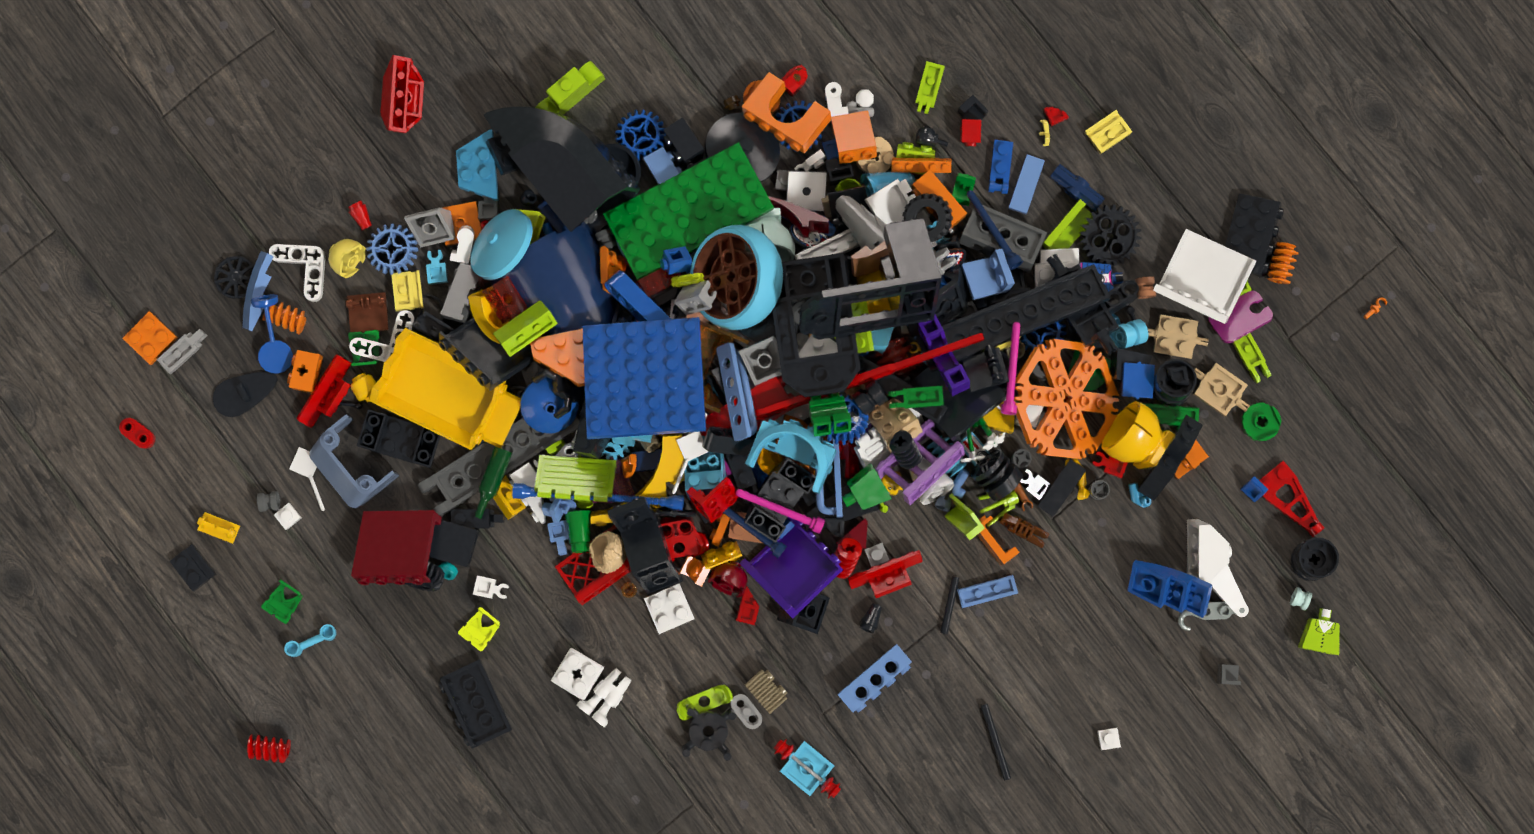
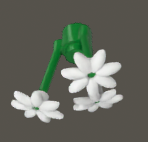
M981 418L972 426L973 429L982 426L988 436V441L982 447L983 449L988 451L992 447H997L999 443L1004 442L1005 432L996 436L990 430L984 418ZM967 429L970 450L968 452L969 458L961 459L960 461L971 462L972 460L984 459L985 456L977 457L973 447L971 429Z

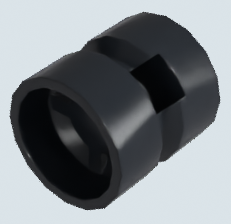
M875 379L865 385V390L860 389L852 395L856 404L865 415L874 411L876 405L881 406L889 400Z

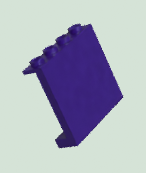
M788 517L795 526L783 538L779 537L777 540L779 543L782 542L787 546L779 558L772 555L771 548L766 546L750 562L744 558L739 564L793 619L843 569L839 565L841 561L835 554L829 555L827 553L829 549L822 542L818 544L815 541L817 537L810 530L806 532L803 529L805 525L802 522Z

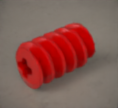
M845 538L838 545L835 555L841 561L839 565L843 571L836 576L837 578L845 579L852 575L862 553V547L857 540Z
M251 734L247 744L248 758L254 759L256 756L257 760L264 758L265 761H269L271 758L272 762H277L279 759L280 763H284L290 752L291 740L288 739L287 743L284 744L283 738H280L279 743H276V738L273 737L271 742H268V736H265L264 740L261 741L260 735H257L256 739L253 740V735Z

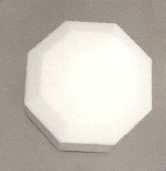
M861 89L856 94V103L859 107H870L873 104L874 95L869 90Z

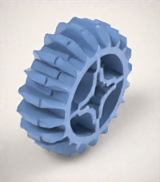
M394 224L390 225V229H388L387 225H383L384 231L377 228L376 231L379 234L376 236L372 233L371 236L374 240L367 241L368 244L372 245V247L366 248L368 252H372L367 255L368 259H373L370 262L371 265L377 264L376 270L380 271L382 269L383 274H386L388 270L390 275H393L395 270L399 274L402 272L401 268L408 271L406 265L408 263L411 266L414 265L411 258L417 259L413 252H418L417 247H412L417 244L416 240H412L414 238L413 233L408 234L409 230L407 228L402 231L401 225H398L395 230ZM396 235L403 237L407 246L397 245ZM388 237L387 243L379 246L381 241ZM391 246H394L396 248V251H394V253H391L389 251V248H391ZM378 252L388 255L389 264L380 260ZM400 254H405L404 258L397 262V257Z

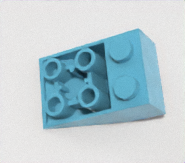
M708 451V453L688 461L684 471L685 492L693 487L697 491H703L705 495L709 494L726 477L724 454Z

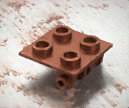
M386 292L347 296L346 307L349 310L350 332L389 330Z

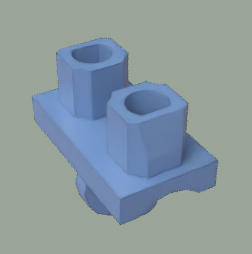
M552 496L549 499L553 503L545 502L542 506V512L544 515L552 517L554 523H559L563 513L567 514V512L574 511L577 505L573 501L574 499H555Z

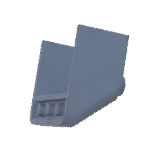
M346 414L322 433L311 448L309 456L347 505L352 508H360L399 477V474L391 471L379 482H376L369 475H363L356 481L332 453L340 443L338 433L354 421L351 416Z

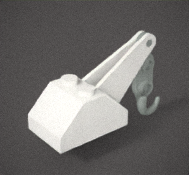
M1187 519V574L1212 584V590L1222 601L1209 602L1207 613L1203 618L1186 609L1180 613L1178 624L1187 631H1190L1191 628L1184 624L1186 616L1192 615L1203 620L1227 619L1232 614L1245 617L1249 612L1248 606L1228 567L1229 557L1232 556L1231 546L1210 524L1199 519Z

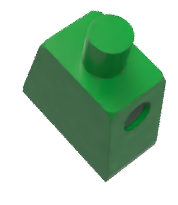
M871 463L847 482L851 492L842 497L847 507L858 502L862 510L892 499Z

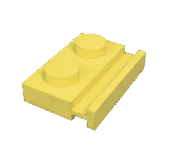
M1115 110L1085 130L1084 133L1090 138L1089 140L1097 151L1102 154L1129 136L1132 131L1123 118L1120 117L1118 111Z
M419 270L416 272H401L399 274L393 273L392 284L396 312L424 308Z

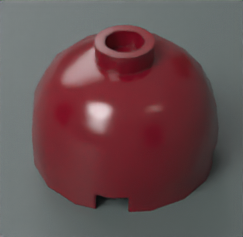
M731 561L730 563L725 562L714 567L708 582L712 581V587L724 594L731 596L733 592L738 593L736 597H741L746 590L748 577L739 563Z

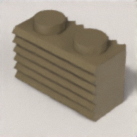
M761 669L744 685L768 713L771 714L787 700L785 696L787 691L781 685H775L773 682L775 678L768 669L765 672Z

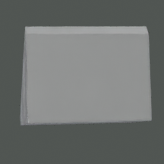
M439 207L404 217L420 248L455 239L450 210Z

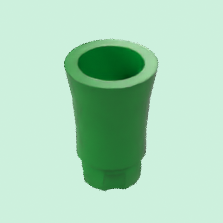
M589 510L571 511L565 514L572 553L590 552L591 511Z

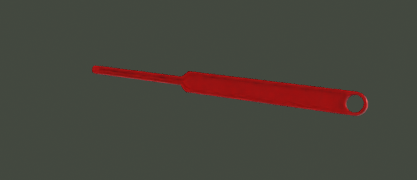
M983 333L858 374L846 390L983 341ZM828 394L820 395L821 399L828 397ZM799 395L756 410V420H762L808 404L810 397L805 398L803 395Z

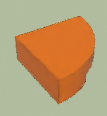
M630 454L621 459L624 478H631L637 464L636 454Z

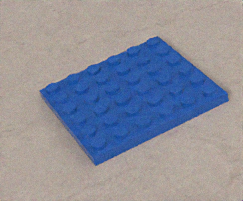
M699 317L583 326L587 439L706 431Z

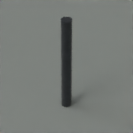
M988 704L981 705L1004 781L1011 779L1010 772Z

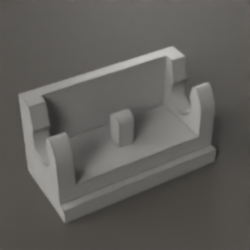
M708 280L684 286L674 303L686 315L705 311L712 308L711 304L716 298L717 292L713 291L711 296H709L707 291L711 283Z

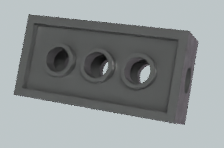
M982 205L1001 235L1005 238L1012 252L1020 255L1023 263L1017 268L1030 273L1047 232ZM974 207L959 243L991 256L995 250L1001 248Z

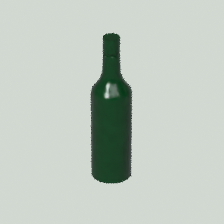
M494 447L479 486L480 501L474 517L482 519L488 502L497 495L513 453Z

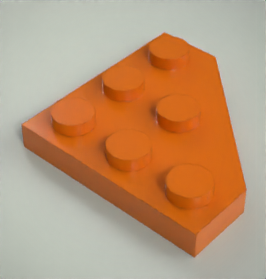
M583 329L539 337L530 343L533 359L536 362L542 363L556 374L566 377L578 387L585 386Z

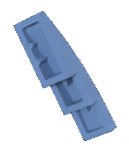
M263 251L260 252L252 270L243 308L242 327L250 331L255 327L264 309L253 307L251 299L263 296L271 279V276L265 273L274 256Z

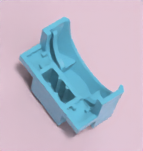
M771 419L768 422L763 420L745 464L754 468L763 448L818 470L812 491L820 494L827 474H830L833 468L831 465L837 452L833 448L834 444L823 441L822 436L814 437L812 427L808 426L805 429L801 423L790 419L789 422L784 420L782 425Z

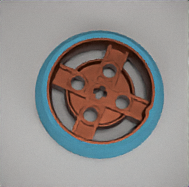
M730 225L714 231L701 243L691 265L690 274L703 273L704 281L708 280L711 283L707 291L708 295L711 296L713 291L717 292L716 298L711 304L712 308L701 311V314L718 327L728 330H742L752 327L770 314L779 299L783 284V267L780 255L772 241L765 234L750 226ZM745 243L750 248L752 253L745 250ZM722 303L727 304V310L724 308Z

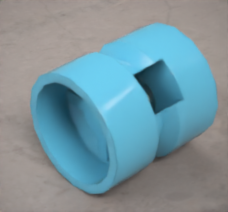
M1141 319L1129 321L1127 324H1119V329L1112 333L1115 345L1121 349L1145 343L1149 336L1148 328Z

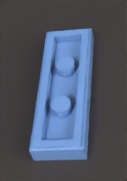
M1026 155L1008 209L1027 214L1045 160Z
M1013 575L957 589L962 608L1018 594Z

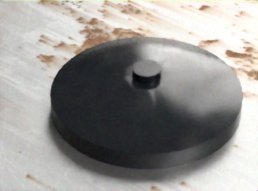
M743 113L728 114L717 120L706 136L704 146L706 159L739 142L760 182L762 183L768 179L777 167L780 158L779 141L770 131L762 130L756 122L748 121L743 116Z

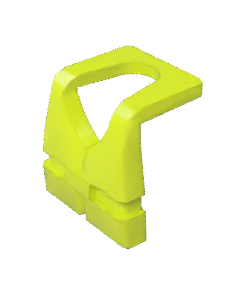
M479 607L478 612L467 622L465 627L463 626L458 631V634L465 640L471 641V644L481 652L499 628L500 622L483 608ZM482 615L488 616L494 622V625L482 627Z

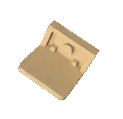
M895 398L890 399L868 415L869 422L881 435L890 453L892 452L889 446L890 440L898 431L905 430L909 432L913 439L923 432L918 419L909 408H889L891 403H902Z

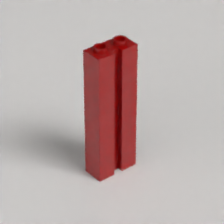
M776 376L751 389L755 411L795 397L792 392L788 394L785 386L787 384L782 381V376ZM737 398L734 399V405H735V406L737 405V402H738V399H737ZM727 404L707 416L706 431H700L701 436H706L709 427L732 429ZM791 410L776 414L774 416L762 420H757V431L759 430L763 420L766 422H768L769 419L776 420L777 418L781 417L782 415L786 414ZM740 415L738 416V419H737V422H738L739 425H740V423H741V416H740Z

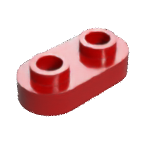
M125 418L121 421L119 425L121 434L135 445L143 449L151 448L154 445V433L133 418ZM131 424V429L127 431L126 426ZM145 435L147 439L145 442H142L141 437Z

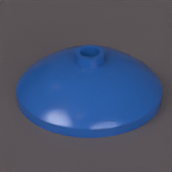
M547 377L539 383L532 382L527 386L522 394L520 407L524 420L531 428L542 433H556L566 429L574 421L579 404L578 402L572 403L571 411L556 419L554 413L564 406V400L553 393L552 379ZM551 405L554 407V409L552 411H548L547 407Z

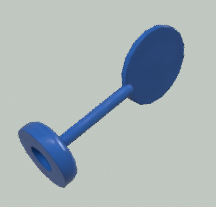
M275 294L255 297L251 299V304L255 308H264L270 341L261 346L259 350V363L265 371L281 373L291 366L293 353L285 342L275 340L269 307L278 303V295Z

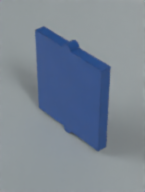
M1141 362L1123 363L1121 396L1135 397V399H1152L1155 365L1141 364Z

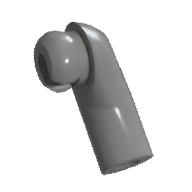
M853 101L846 104L849 114L868 110L869 116H874L873 107H857V103Z

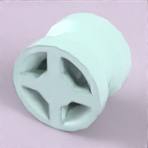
M1296 587L1291 596L1290 605H1297L1305 611L1310 604L1312 593L1309 591L1303 592L1301 588Z

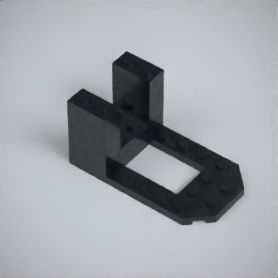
M924 218L886 224L883 236L889 255L880 258L879 270L882 281H869L865 284L847 285L846 287L836 289L829 288L819 292L801 305L800 332L805 335L813 334L815 339L822 340L934 320L941 274ZM888 298L891 311L883 310L879 313H865L861 316L840 319L842 305Z
M844 253L782 262V289L779 299L772 310L782 381L805 398L844 392L861 370L856 334L836 337L837 353L800 358L792 307L797 302L808 301L826 289H836L852 285L849 261ZM851 304L842 305L840 319L853 317Z

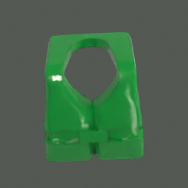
M378 330L365 331L364 333L362 331L348 333L349 342L354 338H363L379 342L378 339H380ZM357 341V343H353L352 347H355L356 352L359 349H364L368 352L371 343L367 342V346H363L361 341ZM379 345L372 347L371 353L373 356H380ZM352 353L353 363H351V366L379 363V360L375 359L368 362H359L361 356Z
M280 579L278 581L280 585L269 596L270 598L262 604L261 608L269 614L275 615V618L284 624H287L291 619L292 613L294 614L302 600L303 595ZM284 588H289L297 596L285 600Z

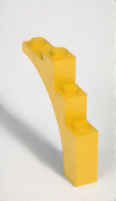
M683 433L663 434L662 452L656 470L647 484L634 497H656V499L668 497L667 482H670V484L676 483L684 463V456L676 439L683 437ZM685 472L681 478L680 483H682V481H685ZM653 504V505H650V506H652L653 508H661V506H660L659 504H658V505H654V504ZM613 507L592 511L590 516L591 524L605 526L607 523H613L608 515V510L613 509Z

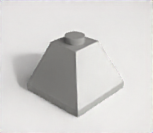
M775 335L739 350L755 386L781 375Z

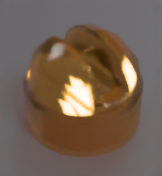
M626 582L622 585L621 592L624 597L632 598L636 595L637 588L634 583ZM632 585L633 587L625 593L624 591Z

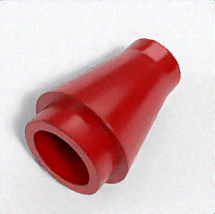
M359 201L348 207L350 210L348 213L362 230L372 226L366 204Z

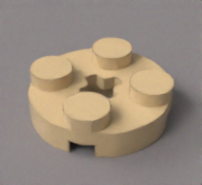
M874 137L879 154L877 161L875 159L856 161L858 167L863 172H886L890 168L892 158H894L893 149L882 137Z

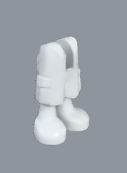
M617 668L597 684L593 689L595 695L587 701L580 700L577 703V706L590 716L597 704L604 699L605 702L592 716L603 727L608 724L606 716L609 709L617 707L631 682V679L625 676L618 683L617 687L614 686L613 683L617 681L621 674V671Z

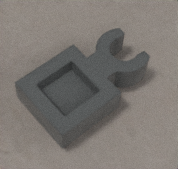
M482 195L484 201H479L478 219L480 222L484 220L490 221L499 214V203L492 200V198Z

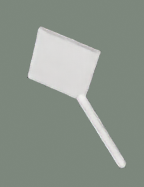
M692 432L676 439L685 461L672 494H675L688 461L708 453L702 447L704 440L700 432Z
M299 447L289 469L309 478L320 509L324 511V505L313 479L317 466L310 459V451Z

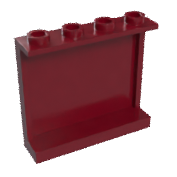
M434 510L363 511L351 576L361 585H369V583L386 585L387 583L404 585L405 583L416 585L430 583L431 580L426 576L433 532L435 525H441L442 518Z

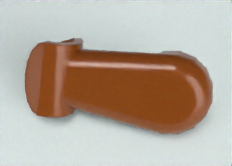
M1019 483L1014 491L1021 501V509L1024 512V504L1026 502L1029 503L1032 509L1033 503L1029 501Z

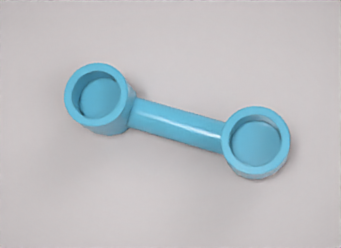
M330 624L323 625L320 629V634L301 643L289 641L286 643L284 651L288 656L297 657L301 655L304 649L323 640L332 641L336 637V629Z

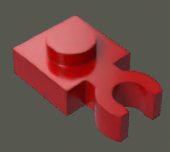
M1096 452L1095 455L1101 458V462L1093 461L1092 465L1095 467L1104 466V473L1122 479L1128 462H1121L1111 456L1106 458L1102 452Z

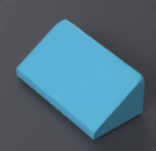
M894 327L871 331L875 351L883 354L888 346Z

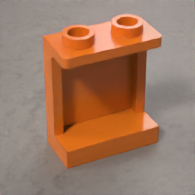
M868 110L831 117L832 132L835 137L840 164L877 157L876 142Z
M984 515L979 521L985 527V524L993 518L992 516L986 517ZM986 527L977 534L1000 566L1020 553L1016 547H1012L1004 552Z

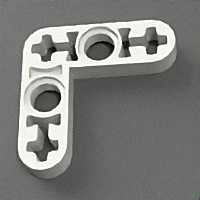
M273 245L269 249V254L274 256L272 260L275 262L306 264L304 296L311 302L319 301L323 295L325 252L317 246ZM278 249H280L281 252L287 253V249H289V259H287L286 255H279V258H277V256L274 255V252H277ZM299 249L302 251V257L297 260L293 259V251ZM306 250H308L307 253L315 254V251H317L321 256L315 260L312 256L306 255ZM313 269H317L320 272L317 279L310 278V272ZM309 282L319 283V285L315 284V291L318 294L314 295V298L309 294L313 290V285L309 284Z
M408 310L400 311L397 314L389 345L363 338H354L349 344L350 351L356 355L385 362L390 357V354L394 352L392 344H395L396 341L395 334L404 330L397 329V325L402 326L400 316H404L405 313L408 314L411 320L406 322L405 327H409V330H412L413 314ZM361 341L363 346H367V342L371 343L368 348V355L364 354L366 351L364 349H359L356 352L355 347H352L353 343ZM379 345L382 348L380 356L372 355L371 349L373 346Z

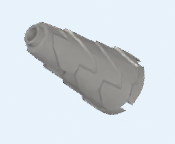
M842 195L836 200V209L841 215L842 221L853 233L852 236L861 246V249L867 246L870 250H873L885 241L883 235L886 224L876 215L874 216L862 204L860 205L850 196Z

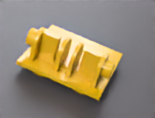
M736 541L727 542L718 549H709L701 557L705 569H711L712 571L714 567L725 562L740 560L739 558L742 557V553Z

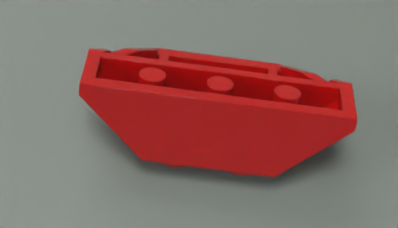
M392 55L383 76L381 117L388 131L407 133L409 129L422 119L424 81L411 58Z

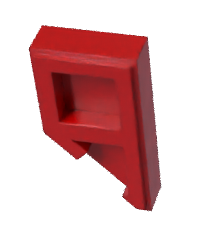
M746 587L736 621L755 626L759 605L749 588Z

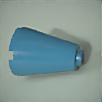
M909 172L862 174L860 183L865 185L866 194L869 197L897 179L899 182L906 179L912 188L915 177Z

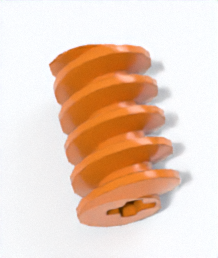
M1277 242L1275 246L1278 249H1275L1273 252L1276 256L1271 259L1273 264H1270L1269 267L1272 271L1268 272L1267 275L1270 278H1267V280L1278 284H1290L1291 282L1286 277H1292L1293 274L1288 272V270L1295 269L1294 266L1290 265V262L1297 261L1292 255H1298L1299 253L1294 250L1296 248L1295 245Z
M283 302L279 306L275 304L269 307L271 323L275 322L276 326L282 325L283 329L289 328L291 332L296 330L298 335L301 334L306 324L305 311L297 314L298 308H295L291 312V305L284 309ZM265 312L263 315V321H266Z

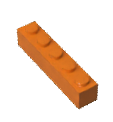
M892 158V172L926 173L931 170L933 173H951L952 159Z

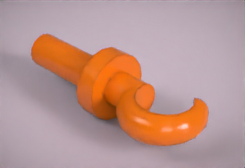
M1382 297L1378 298L1376 305H1372L1370 307L1371 310L1363 317L1368 319L1372 314H1377L1381 307L1379 300L1384 301L1385 305H1387V300Z

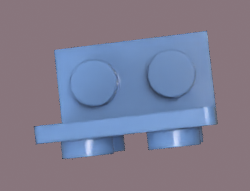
M1003 249L995 250L990 258L963 263L961 266L972 299L974 300L1007 293L1015 284Z

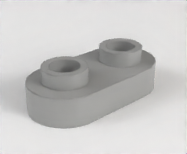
M735 695L733 700H731V708L747 728H758L762 723L760 712L746 695ZM739 700L744 701V706L741 708L737 706V701ZM754 715L756 722L751 723L749 717Z

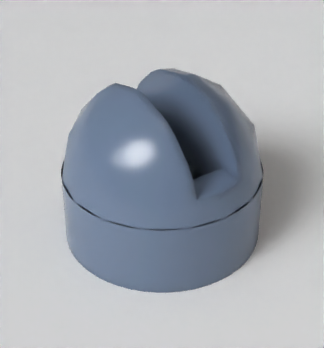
M940 496L935 503V507L949 512L952 504L950 498L948 497L945 500V496Z

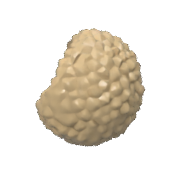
M607 531L596 536L592 543H590L589 551L597 571L606 574L615 572L625 562L626 551L623 540L618 534Z

